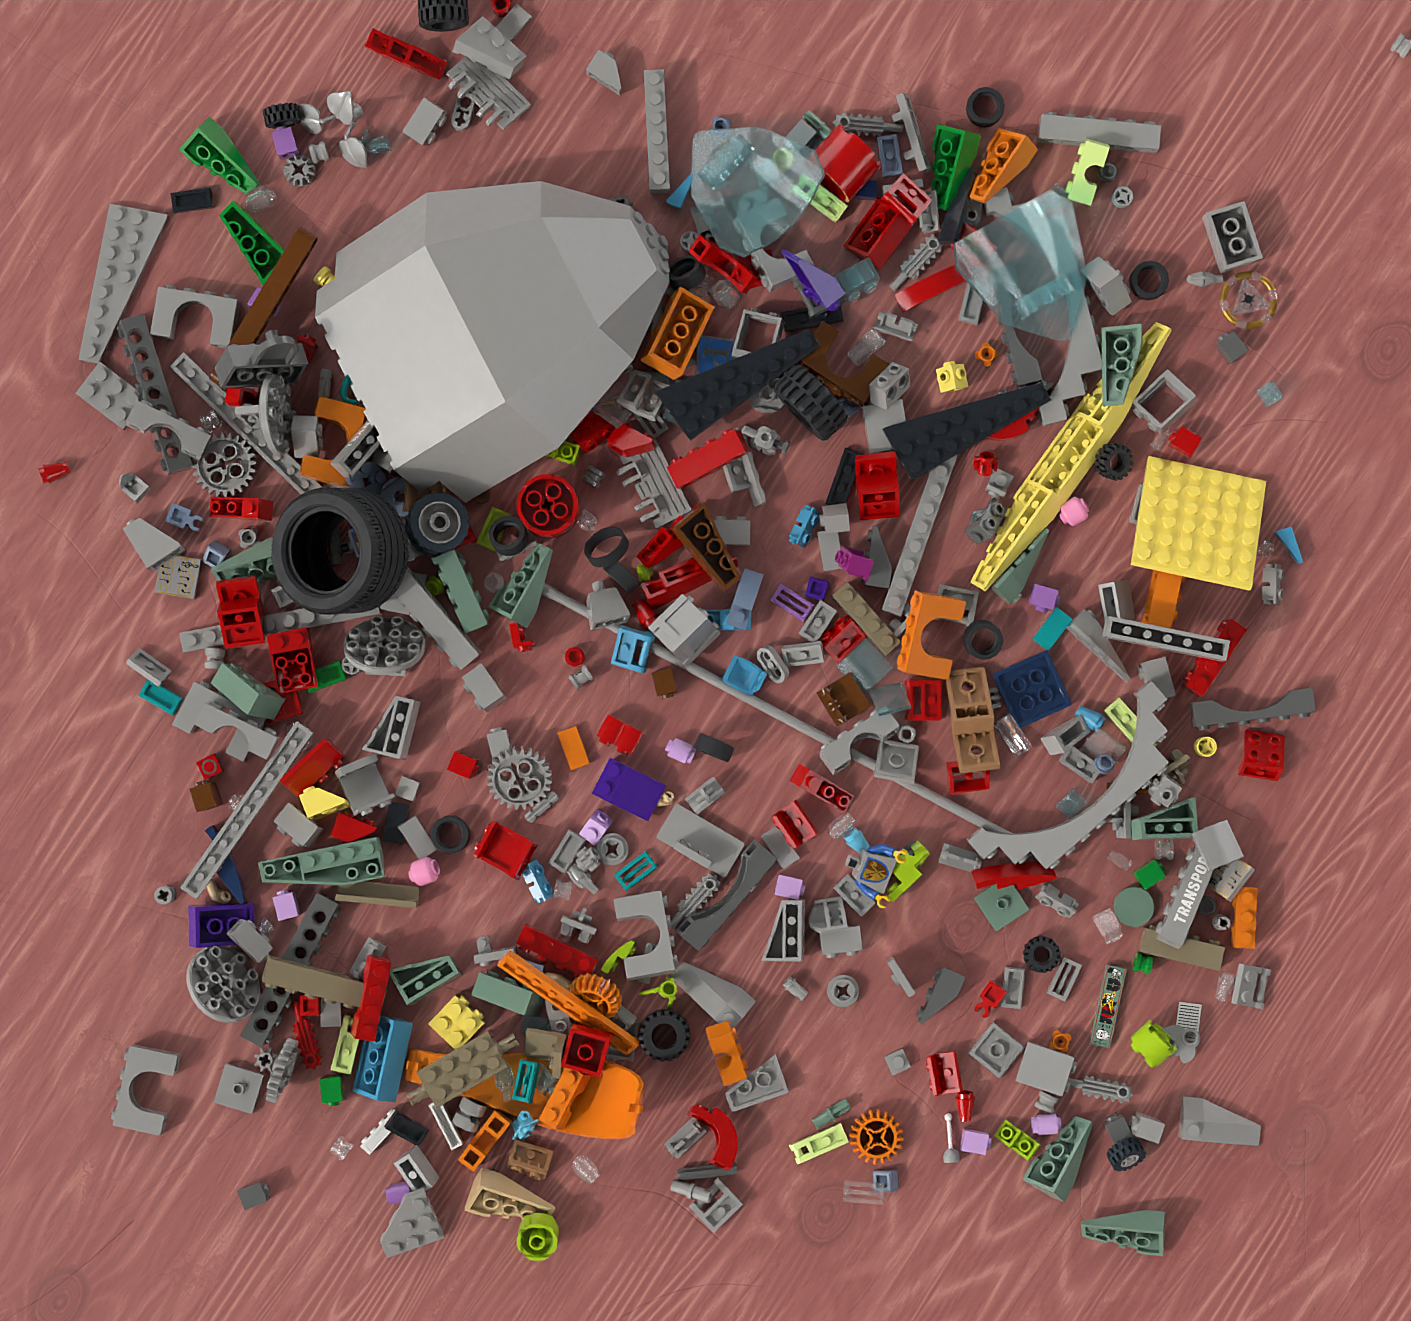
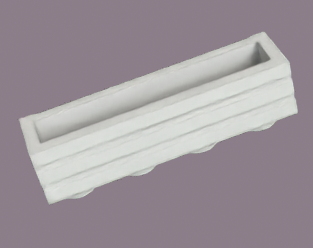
M433 1102L430 1103L428 1106L439 1124L450 1149L453 1150L463 1145L464 1141L455 1124L452 1123V1118L445 1104L436 1108Z
M397 1108L391 1109L387 1113L388 1117L386 1119L383 1118L378 1123L379 1127L377 1129L374 1127L370 1131L371 1135L361 1141L362 1145L360 1147L369 1155L390 1133L384 1126L394 1111H399Z

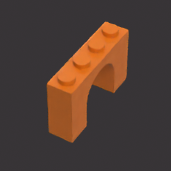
M321 396L317 398L313 416H318L319 420L334 423L342 428L346 434L347 443L368 420L363 412L366 408ZM310 455L303 456L299 476L345 488L348 486L346 477L342 476L330 464L333 460H325Z
M915 590L910 602V614L906 619V632L901 641V653L897 658V669L905 673L948 680L953 660L945 656L926 653L921 645V634L924 627L936 618L962 621L966 601L955 597Z

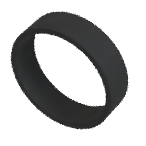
M603 528L588 539L584 546V554L593 566L607 567L616 563L625 555L629 547V541L620 528ZM610 537H622L619 545L611 553L603 557H591L593 550L602 541Z

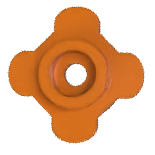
M983 343L982 348L975 352V358L980 359L986 367L990 366L991 361L999 355L998 351L994 350L989 343Z
M1054 1030L1049 1047L1053 1050H1061L1063 1053L1067 1052L1069 1041L1072 1039L1071 1035Z

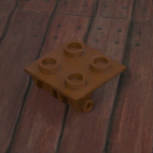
M851 672L816 692L837 727L871 707Z

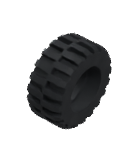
M801 365L793 366L774 385L773 390L782 403L821 441L828 440L847 422L848 415L841 404L838 403L836 398L819 380Z

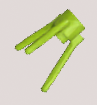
M667 976V981L661 983L659 987L641 991L639 995L659 992L662 997L669 998L667 1009H671L673 1001L676 999L674 995L677 992V986L674 983L675 979Z

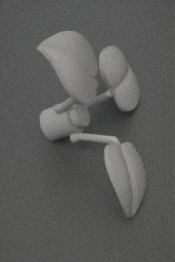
M350 90L333 92L328 95L327 105L334 115L324 119L320 118V111L315 106L310 104L298 105L301 117L300 123L312 134H318L322 131L321 123L335 118L340 119L345 125L349 124L350 127L344 136L345 140L339 142L340 152L350 164L360 168L368 167L367 153L363 143L355 137L349 138L353 127L357 125L355 121L363 116L361 106L353 103Z

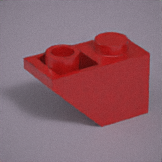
M619 422L607 440L611 450L626 458L653 451L656 448L651 435L646 432L640 433L636 431V428L628 423L624 425Z
M345 810V813L338 814L330 836L350 843L376 832L379 827L374 825L375 821L364 818L362 821L357 819L354 813Z

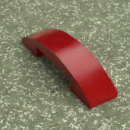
M964 260L918 281L894 296L904 313L975 277L967 261Z

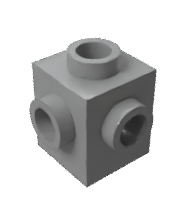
M1162 773L1157 779L1152 780L1148 792L1152 796L1150 799L1158 806L1163 804L1168 808L1170 804L1175 803L1178 799L1182 787L1171 777Z

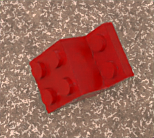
M885 452L855 455L860 521L900 517L896 453Z
M248 576L216 581L220 602L217 615L225 648L265 643L266 639L262 625L264 609L257 577Z

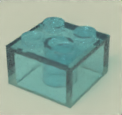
M869 257L833 276L845 292L841 297L843 303L848 301L849 304L858 300L860 294L864 292L869 294L875 291L880 281V276Z

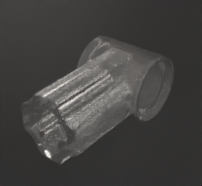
M872 327L846 355L854 365L859 367L872 353L875 354L887 340Z

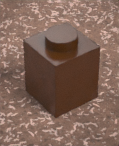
M671 668L652 672L657 697L662 696V699L674 697L673 693L677 692Z

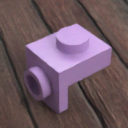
M597 809L579 835L595 846L613 820L606 813Z

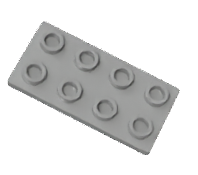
M677 803L656 836L657 839L673 847V849L724 878L745 845L744 842Z

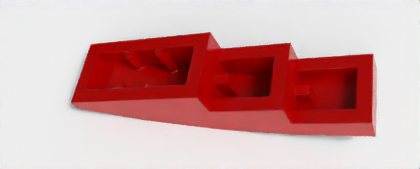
M374 28L371 29L364 45L365 48L436 80L441 79L448 63L413 44L409 45Z
M680 515L667 530L662 527L636 556L646 568L652 567L683 546L671 528L684 517Z
M1038 862L1007 863L971 870L977 889L996 884L997 889L1016 885L1018 890L1057 879L1053 868L1045 869Z

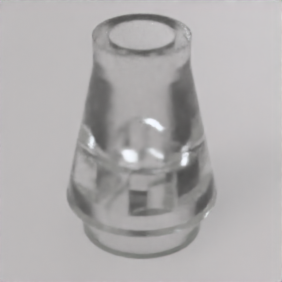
M1222 971L1221 975L1218 976L1214 997L1216 1000L1226 1002L1234 989L1236 975Z

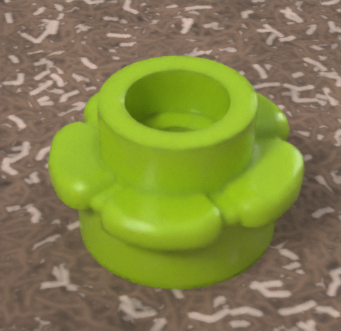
M643 564L637 566L640 580L650 581V577L653 576L652 567L646 568Z
M431 576L429 581L426 582V588L432 595L443 593L444 584L441 579Z

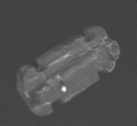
M1167 429L1162 435L1158 432L1153 439V443H1150V447L1159 451V447L1163 446L1168 439V435H1171V431Z
M1112 850L1107 859L1109 861L1111 859L1112 863L1120 868L1124 867L1125 871L1129 870L1132 861H1128V858L1120 853L1116 854V851Z

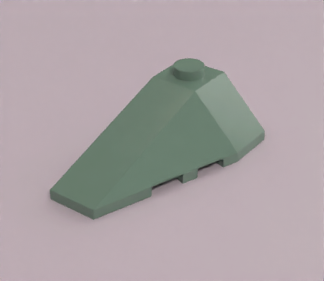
M1047 528L1038 535L990 588L1007 604L1011 602L1015 604L1022 596L1020 592L1027 582L1049 530Z

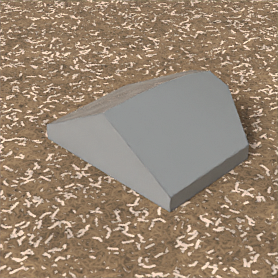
M841 896L814 901L808 918L810 929L820 934L848 930Z

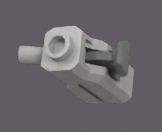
M744 426L742 429L743 434L752 437L749 446L753 450L760 452L763 449V454L773 456L780 449L782 450L781 454L786 455L790 441L786 440L785 443H781V437L775 430L765 426L755 430Z

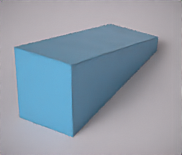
M691 173L665 201V204L681 210L696 174Z
M1292 526L1274 532L1297 564L1302 563L1303 559Z

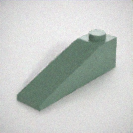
M1142 324L1102 328L1103 407L1124 404L1142 347Z
M268 538L212 567L211 572L217 581L256 576L258 583H264L265 580H276V583H279L275 575L276 572H274V564H272L271 545L273 538Z
M538 543L523 560V566L519 571H514L510 575L512 579L505 586L502 584L497 590L488 607L527 628L537 611L553 550Z
M1075 1115L1059 1132V1137L1052 1144L1049 1143L1045 1147L1046 1151L1039 1158L1036 1157L1031 1162L1022 1180L1048 1196L1065 1202L1075 1183L1093 1123Z
M1142 1210L1081 1221L1082 1237L1102 1243L1111 1241L1119 1244L1118 1247L1125 1249L1126 1246L1135 1248L1137 1253L1144 1255L1164 1256L1165 1212Z

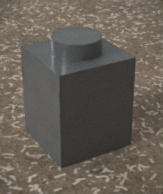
M1234 331L1231 334L1225 332L1217 338L1219 343L1215 347L1229 365L1248 351Z
M1114 1113L1106 1118L1107 1121L1103 1122L1113 1145L1117 1144L1118 1141H1123L1125 1138H1134L1123 1115Z
M264 1180L240 1188L237 1191L244 1210L267 1202L270 1199L269 1195H271L270 1187L267 1183H264Z

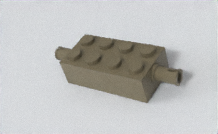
M490 1031L485 1032L417 1071L422 1081V1086L406 1094L407 1098L411 1099L417 1096L410 1100L412 1106L426 1097L431 1098L436 1108L446 1104L510 1067L504 1057V1053L518 1046V1040L509 1043L516 1038L512 1033L510 1036L497 1042Z

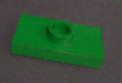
M341 661L316 669L318 687L309 688L308 692L313 693L348 680Z

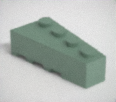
M452 550L432 558L434 565H437L439 569L440 579L447 588V594L455 606V612L465 634L468 635L488 626L490 616L486 608L482 610L479 602L483 600L479 591H474L472 584L475 582L471 573H466L464 565H466L463 554H458L456 550Z

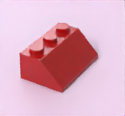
M877 198L843 247L866 264L881 270L913 224L910 225L907 222L908 219L890 203Z
M323 739L279 781L300 798L299 795L304 793L303 790L315 786L318 782L322 784L329 777L327 773L332 769L337 770L344 763L342 759L346 756L330 739Z

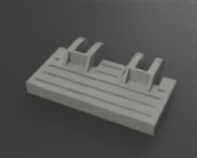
M467 56L446 74L452 79L448 85L451 90L456 88L462 81L466 84L459 90L457 94L459 98L464 97L471 90L473 91L469 94V97L481 108L477 112L480 118L489 110L494 112L485 122L488 126H491L500 118L501 120L497 125L504 130L531 106L503 76L487 69V66L477 61L475 63L470 61V58Z
M655 439L653 441L656 448L653 451L628 458L621 456L620 459L623 465L631 461L632 463L617 470L616 473L619 476L636 468L638 474L625 479L622 484L625 487L640 479L642 480L634 486L641 500L648 497L650 499L634 508L636 511H641L645 507L654 504L656 510L643 515L640 520L645 522L659 515V518L652 521L657 529L692 510L682 490L676 488L666 468L669 465Z

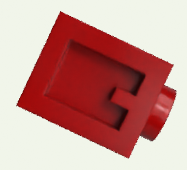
M307 334L304 337L298 335L297 343H302L309 365L319 346L315 343L316 339Z

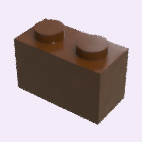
M209 780L194 783L195 787L189 789L196 812L206 811L223 805L216 782H210Z

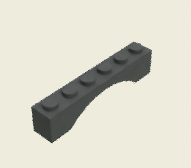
M1012 263L991 268L989 275H987V282L989 287L992 286L993 288L992 302L994 306H997L999 312L996 314L998 325H1002L1003 333H1001L1003 345L1006 344L1008 349L1006 360L1012 366L1013 371L1010 372L1012 383H1016V386L1020 387L1040 382L1043 379L1038 360L1030 355L1022 346L1012 324V300L1019 283L1015 265Z
M1313 688L1288 691L1274 704L1256 711L1243 712L1221 706L1213 700L1189 703L1192 727L1198 726V730L1210 729V725L1218 724V728L1229 727L1230 722L1237 721L1238 725L1250 724V720L1258 719V723L1270 722V717L1286 720L1290 719V715L1298 714V718L1310 717V712H1316Z
M754 839L741 854L738 875L727 894L710 908L688 915L676 929L677 933L699 951L701 947L708 943L712 934L721 928L724 920L734 913L737 905L747 898L749 891L760 883L762 876L773 868L777 858Z

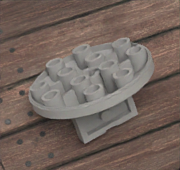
M272 374L266 376L263 381L259 405L243 404L242 406L235 407V415L243 421L248 429L261 428L268 447L273 454L279 456L287 454L292 444L293 416L297 415L296 411L292 410L290 385L285 384L282 376Z
M373 616L372 619L363 621L351 628L344 639V653L347 660L356 668L365 671V675L406 676V669L416 664L425 651L423 633L414 624L403 620L399 616Z
M213 946L202 949L191 959L186 974L187 987L194 1003L204 1014L219 1022L235 1023L253 1013L260 999V982L257 971L254 970L244 954L226 946ZM245 962L251 967L249 971L243 965Z

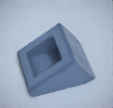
M212 541L206 549L202 562L214 567L226 560L231 549L217 541Z
M873 1171L874 1191H897L898 1171Z

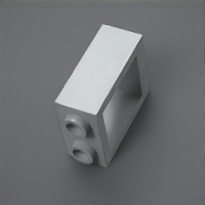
M750 308V310L744 309L731 356L736 359L751 353L743 350L750 319L776 325L772 344L780 341L785 321L780 318L781 315L769 312V315L762 314L761 310Z
M1167 369L1133 401V412L1140 419L1144 418L1148 421L1147 425L1154 432L1158 431L1162 435L1196 403V395ZM1167 385L1184 403L1161 424L1143 405L1161 388Z

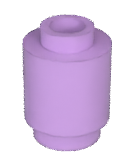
M676 737L674 740H669L665 748L668 751L667 756L689 764L696 752V749L692 747L693 745Z
M1056 1113L1036 1115V1117H1031L1032 1132L1038 1133V1135L1058 1134V1130H1061V1118L1057 1117Z

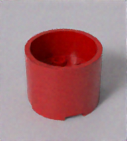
M837 125L807 157L805 164L824 187L839 199L849 202L882 167V164L874 160L875 153L855 133L845 132L846 128L844 126Z
M542 474L531 478L522 487L517 499V512L521 521L530 532L542 538L553 539L567 534L575 526L580 513V505L574 489L567 481L552 474ZM546 501L553 503L549 511L543 508Z

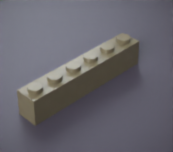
M268 955L262 975V982L270 988L277 989V986L283 987L286 992L293 994L299 991L305 993L304 996L312 999H316L317 996L322 997L325 1002L336 1004V1001L344 1003L343 1006L355 1009L356 1006L359 1007L364 986V980L270 955Z

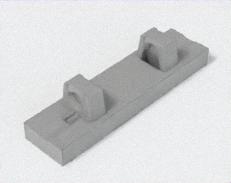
M905 93L898 94L896 98L900 112L893 114L892 118L894 123L897 124L904 121L912 150L903 153L905 160L912 161L915 159L919 172L927 173L932 171L909 95Z

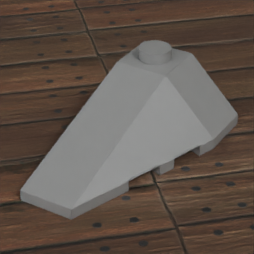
M1182 1096L1178 1137L1181 1139L1259 1146L1261 1125L1203 1098Z

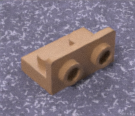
M515 1139L507 1168L516 1174H528L535 1180L545 1179L554 1151Z

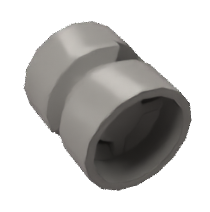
M463 1096L459 1105L461 1110L456 1111L452 1123L466 1131L475 1133L480 1123L478 1118L483 1117L487 1106Z

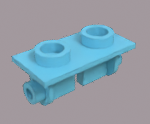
M521 1111L512 1124L515 1132L512 1139L519 1138L522 1140L530 1136V1132L535 1129V1125L539 1120L533 1121L528 1111Z

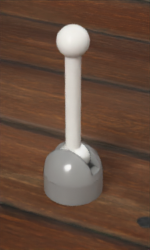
M947 1113L944 1118L947 1121L949 1149L944 1152V1163L960 1162L959 1153L953 1148L951 1120L953 1117L950 1113Z

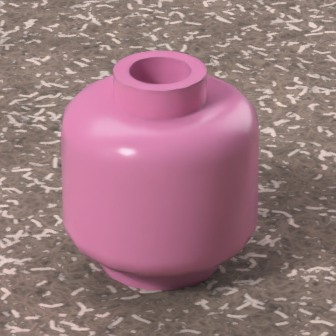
M1072 497L1062 505L1059 516L1064 524L1069 523L1071 526H1076L1088 519L1090 509L1083 498Z
M430 857L414 861L409 871L411 881L419 886L435 882L440 874L437 861L432 860Z

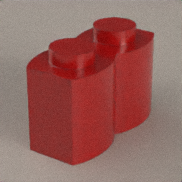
M243 387L227 388L225 403L234 408L243 404L259 405L260 392Z
M608 714L597 736L600 737L599 742L610 746L612 743L618 747L616 751L627 756L628 753L633 755L644 733Z

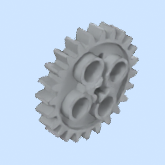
M221 432L220 438H218L216 434H213V440H209L200 460L192 457L197 462V464L192 466V468L197 469L193 476L200 477L196 483H204L202 485L203 490L209 487V494L212 495L216 491V496L220 497L223 492L224 497H228L229 492H231L233 496H236L237 489L243 493L242 486L250 487L247 481H254V478L250 475L251 473H257L256 470L252 469V466L258 464L252 461L256 454H249L253 448L251 446L245 448L246 440L239 443L240 436L237 435L233 439V434L229 433L226 438L225 434ZM233 447L235 448V455L229 458L226 452L229 448ZM210 454L216 455V461L213 464H209L207 461ZM241 458V461L238 462V463H232V464L226 465V469H223L222 467H219V466H222V465H223V462H222V461H225V462H227V463H231V462H233V461H235V460ZM240 466L242 469L241 474L236 477L233 476V469ZM219 467L212 470L211 472H208L209 468ZM216 473H222L223 476L219 483H215L213 479Z
M513 746V752L506 748L505 755L499 752V760L492 759L494 765L488 766L490 772L487 773V778H489L487 786H491L489 788L490 793L495 792L494 799L500 798L501 805L507 802V808L514 804L515 810L518 809L519 805H522L525 810L528 803L531 807H534V801L541 803L540 796L547 797L545 791H550V785L548 784L552 783V778H550L552 770H547L550 768L549 763H544L545 757L538 758L539 751L532 754L531 747L526 752L523 746H521L520 751H517L516 747ZM511 763L515 764L519 777L523 778V785L528 791L527 793L524 792L520 779L516 778V771ZM521 763H528L529 767L522 768L519 765ZM509 771L511 772V774L509 776H504L501 774V772ZM536 780L538 783L536 785H530L528 784V781ZM518 788L519 791L517 793L510 792V789Z
M288 1038L280 1054L277 1055L267 1084L266 1101L276 1104L285 1086L288 1085L298 1054L296 1053L298 1049L297 1040Z

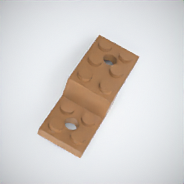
M985 667L950 671L949 679H945L951 709L950 723L959 773L1000 769L994 735V714ZM965 685H970L973 687V689L970 691H965L964 689H962V687ZM973 749H980L982 753L975 755L971 751Z

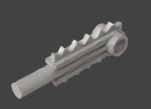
M844 112L842 115H836V120L832 122L835 126H844L846 128L844 131L847 130L851 134L855 131L857 135L863 132L867 136L871 132L873 137L875 135L880 137L883 131L901 133L903 131L902 124L883 123L882 116L878 118L876 115L872 119L869 115L863 118L861 114L855 117L853 113L847 117Z
M934 234L931 237H925L926 243H920V249H914L915 255H909V261H903V265H900L902 273L889 286L893 291H896L908 277L915 279V276H919L918 270H925L924 264H930L929 258H936L935 252H941V247L944 245L938 242L939 237H935Z
M709 872L707 876H702V882H696L697 888H691L692 894H685L686 900L680 899V903L677 904L679 912L671 919L672 927L668 928L673 930L685 916L688 917V915L696 914V908L702 909L701 902L707 903L706 897H713L712 890L718 891L717 886L721 882L717 880V875L712 876Z
M1087 1075L1083 1081L1071 1078L1067 1080L1071 1082L1070 1087L1082 1089L1083 1095L1087 1094L1088 1098L1092 1094L1095 1095L1096 1099L1102 1095L1104 1101L1110 1097L1112 1102L1118 1099L1121 1104L1124 1101L1129 1102V1097L1133 1096L1131 1093L1132 1087L1127 1086L1125 1082L1119 1086L1117 1080L1111 1084L1109 1079L1103 1082L1100 1077L1095 1081L1093 1076L1089 1078Z

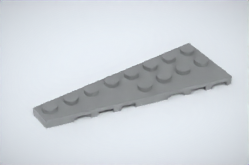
M109 204L78 360L95 364L102 361L109 346V341L119 325L118 322L127 308L126 305L131 295H133L145 270L144 267L154 251L153 248L162 234L161 231L166 221H168L169 216L167 214Z

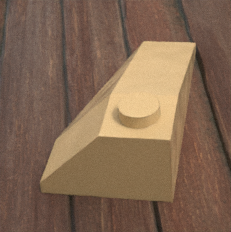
M483 1167L473 1181L465 1205V1211L483 1217H490V1214L502 1215V1218L509 1219V1216L521 1217L522 1220L524 1216L533 1213L552 1215L555 1210V1206L503 1174Z

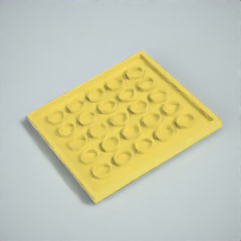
M1148 456L1131 565L1250 591L1253 583L1266 481Z

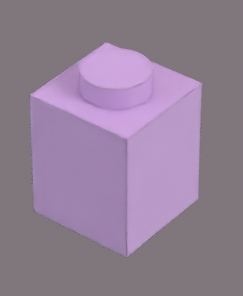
M778 874L774 894L798 900L799 896L804 894L805 884H802V879Z
M289 889L277 892L278 896L272 897L278 921L301 915L295 891L289 893Z
M963 1128L960 1144L961 1151L986 1155V1150H990L991 1147L989 1134Z

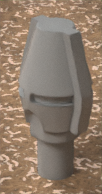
M1200 271L1188 275L1186 281L1199 287H1205L1213 283H1222L1223 276Z
M575 863L568 869L567 873L576 886L581 889L583 887L587 888L592 894L598 891L599 888L592 883L591 875L588 871L581 870Z

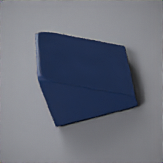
M869 180L857 192L856 199L876 201L878 180Z

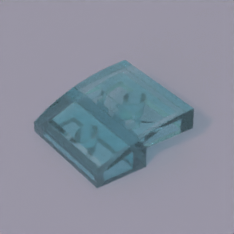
M867 639L861 642L836 666L843 675L851 672L864 695L893 669Z

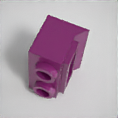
M842 545L835 555V562L847 574L862 577L866 582L868 581L874 560L863 557V551Z

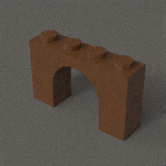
M822 321L813 334L820 347L795 365H801L823 385L825 384L830 387L834 394L846 397L851 405L863 407L870 396L869 384L890 364L872 354L862 371L856 376L844 378L835 375L826 363V353L837 338L839 331Z

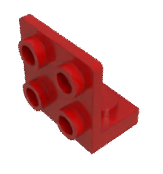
M1246 729L1244 732L1243 759L1238 768V775L1278 781L1284 770L1285 736Z

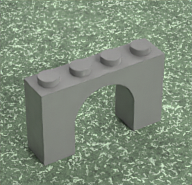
M780 198L737 215L733 224L736 234L740 235L743 240L744 250L747 253L749 252L752 258L751 262L754 269L758 270L761 275L762 285L767 287L769 292L798 280L786 259H776L769 256L760 244L761 233L785 222L788 216ZM807 250L795 254L813 264Z
M164 285V288L158 287L150 334L153 337L174 340L177 318L180 312L189 305L202 304L210 309L213 316L210 344L214 347L226 348L236 332L240 302L235 299L236 296L224 294L223 297H220L210 291H204L201 294L196 293V290L191 288H184V291L176 290V286Z
M201 680L200 683H193L172 723L173 726L193 734L197 728L194 723L203 704H210L211 701L239 713V718L244 721L251 719L259 723L257 727L264 729L268 720L267 718L247 715L222 692L212 690V685ZM236 729L235 735L225 753L246 762L251 752L248 751V739L241 729Z
M660 890L613 899L618 922L645 918L653 921L660 929V940L653 951L644 955L623 958L627 980L632 981L676 973L675 967L679 965L677 954L673 955L672 947H675L674 936L669 935L668 927H672L670 915L665 913V908L668 907L667 896H662Z
M133 1044L130 1048L126 1049L124 1060H127L120 1074L122 1084L121 1088H118L115 1099L118 1100L117 1107H114L111 1119L114 1120L112 1126L159 1136L164 1133L168 1113L142 1107L134 1098L133 1084L137 1076L142 1072L151 1071L171 1076L176 1075L181 1054Z

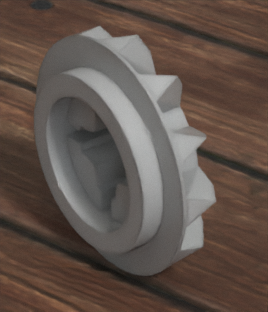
M294 155L287 159L283 174L290 184L298 187L305 186L315 176V165L305 155ZM295 164L298 167L304 165L302 170L305 176L300 173L294 175L296 170L293 165Z
M609 833L600 838L596 851L599 853L600 860L603 863L617 865L627 857L628 844L621 835ZM606 842L612 846L619 843L616 848L619 856L614 853L605 855L609 850Z
M838 975L830 980L827 987V996L834 1005L848 1007L857 1000L859 987L852 977ZM849 984L847 986L848 988L846 989V991L848 992L850 997L842 994L837 998L839 990L836 987V985L841 986L843 988L844 986Z

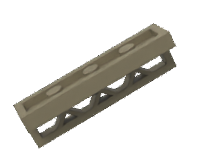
M363 881L339 885L335 900L417 908L420 887Z

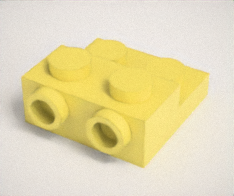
M457 994L428 1023L455 1050L463 1046L485 1023L483 1020L485 1016L478 1009L473 1010L469 1006L470 1002L463 995L459 997Z

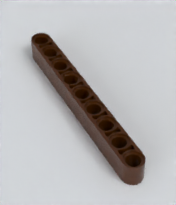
M302 227L297 229L228 346L232 344L249 345L258 342L316 245L318 237ZM214 368L209 380L220 386Z

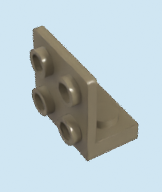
M527 1028L525 1056L550 1061L549 1069H553L552 1078L560 1079L563 1070L561 1063L566 1048L567 1035Z

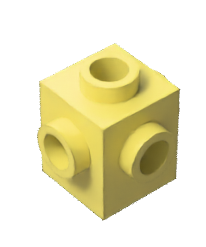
M955 361L944 363V367L936 369L941 393L955 392L968 387L964 364H955Z

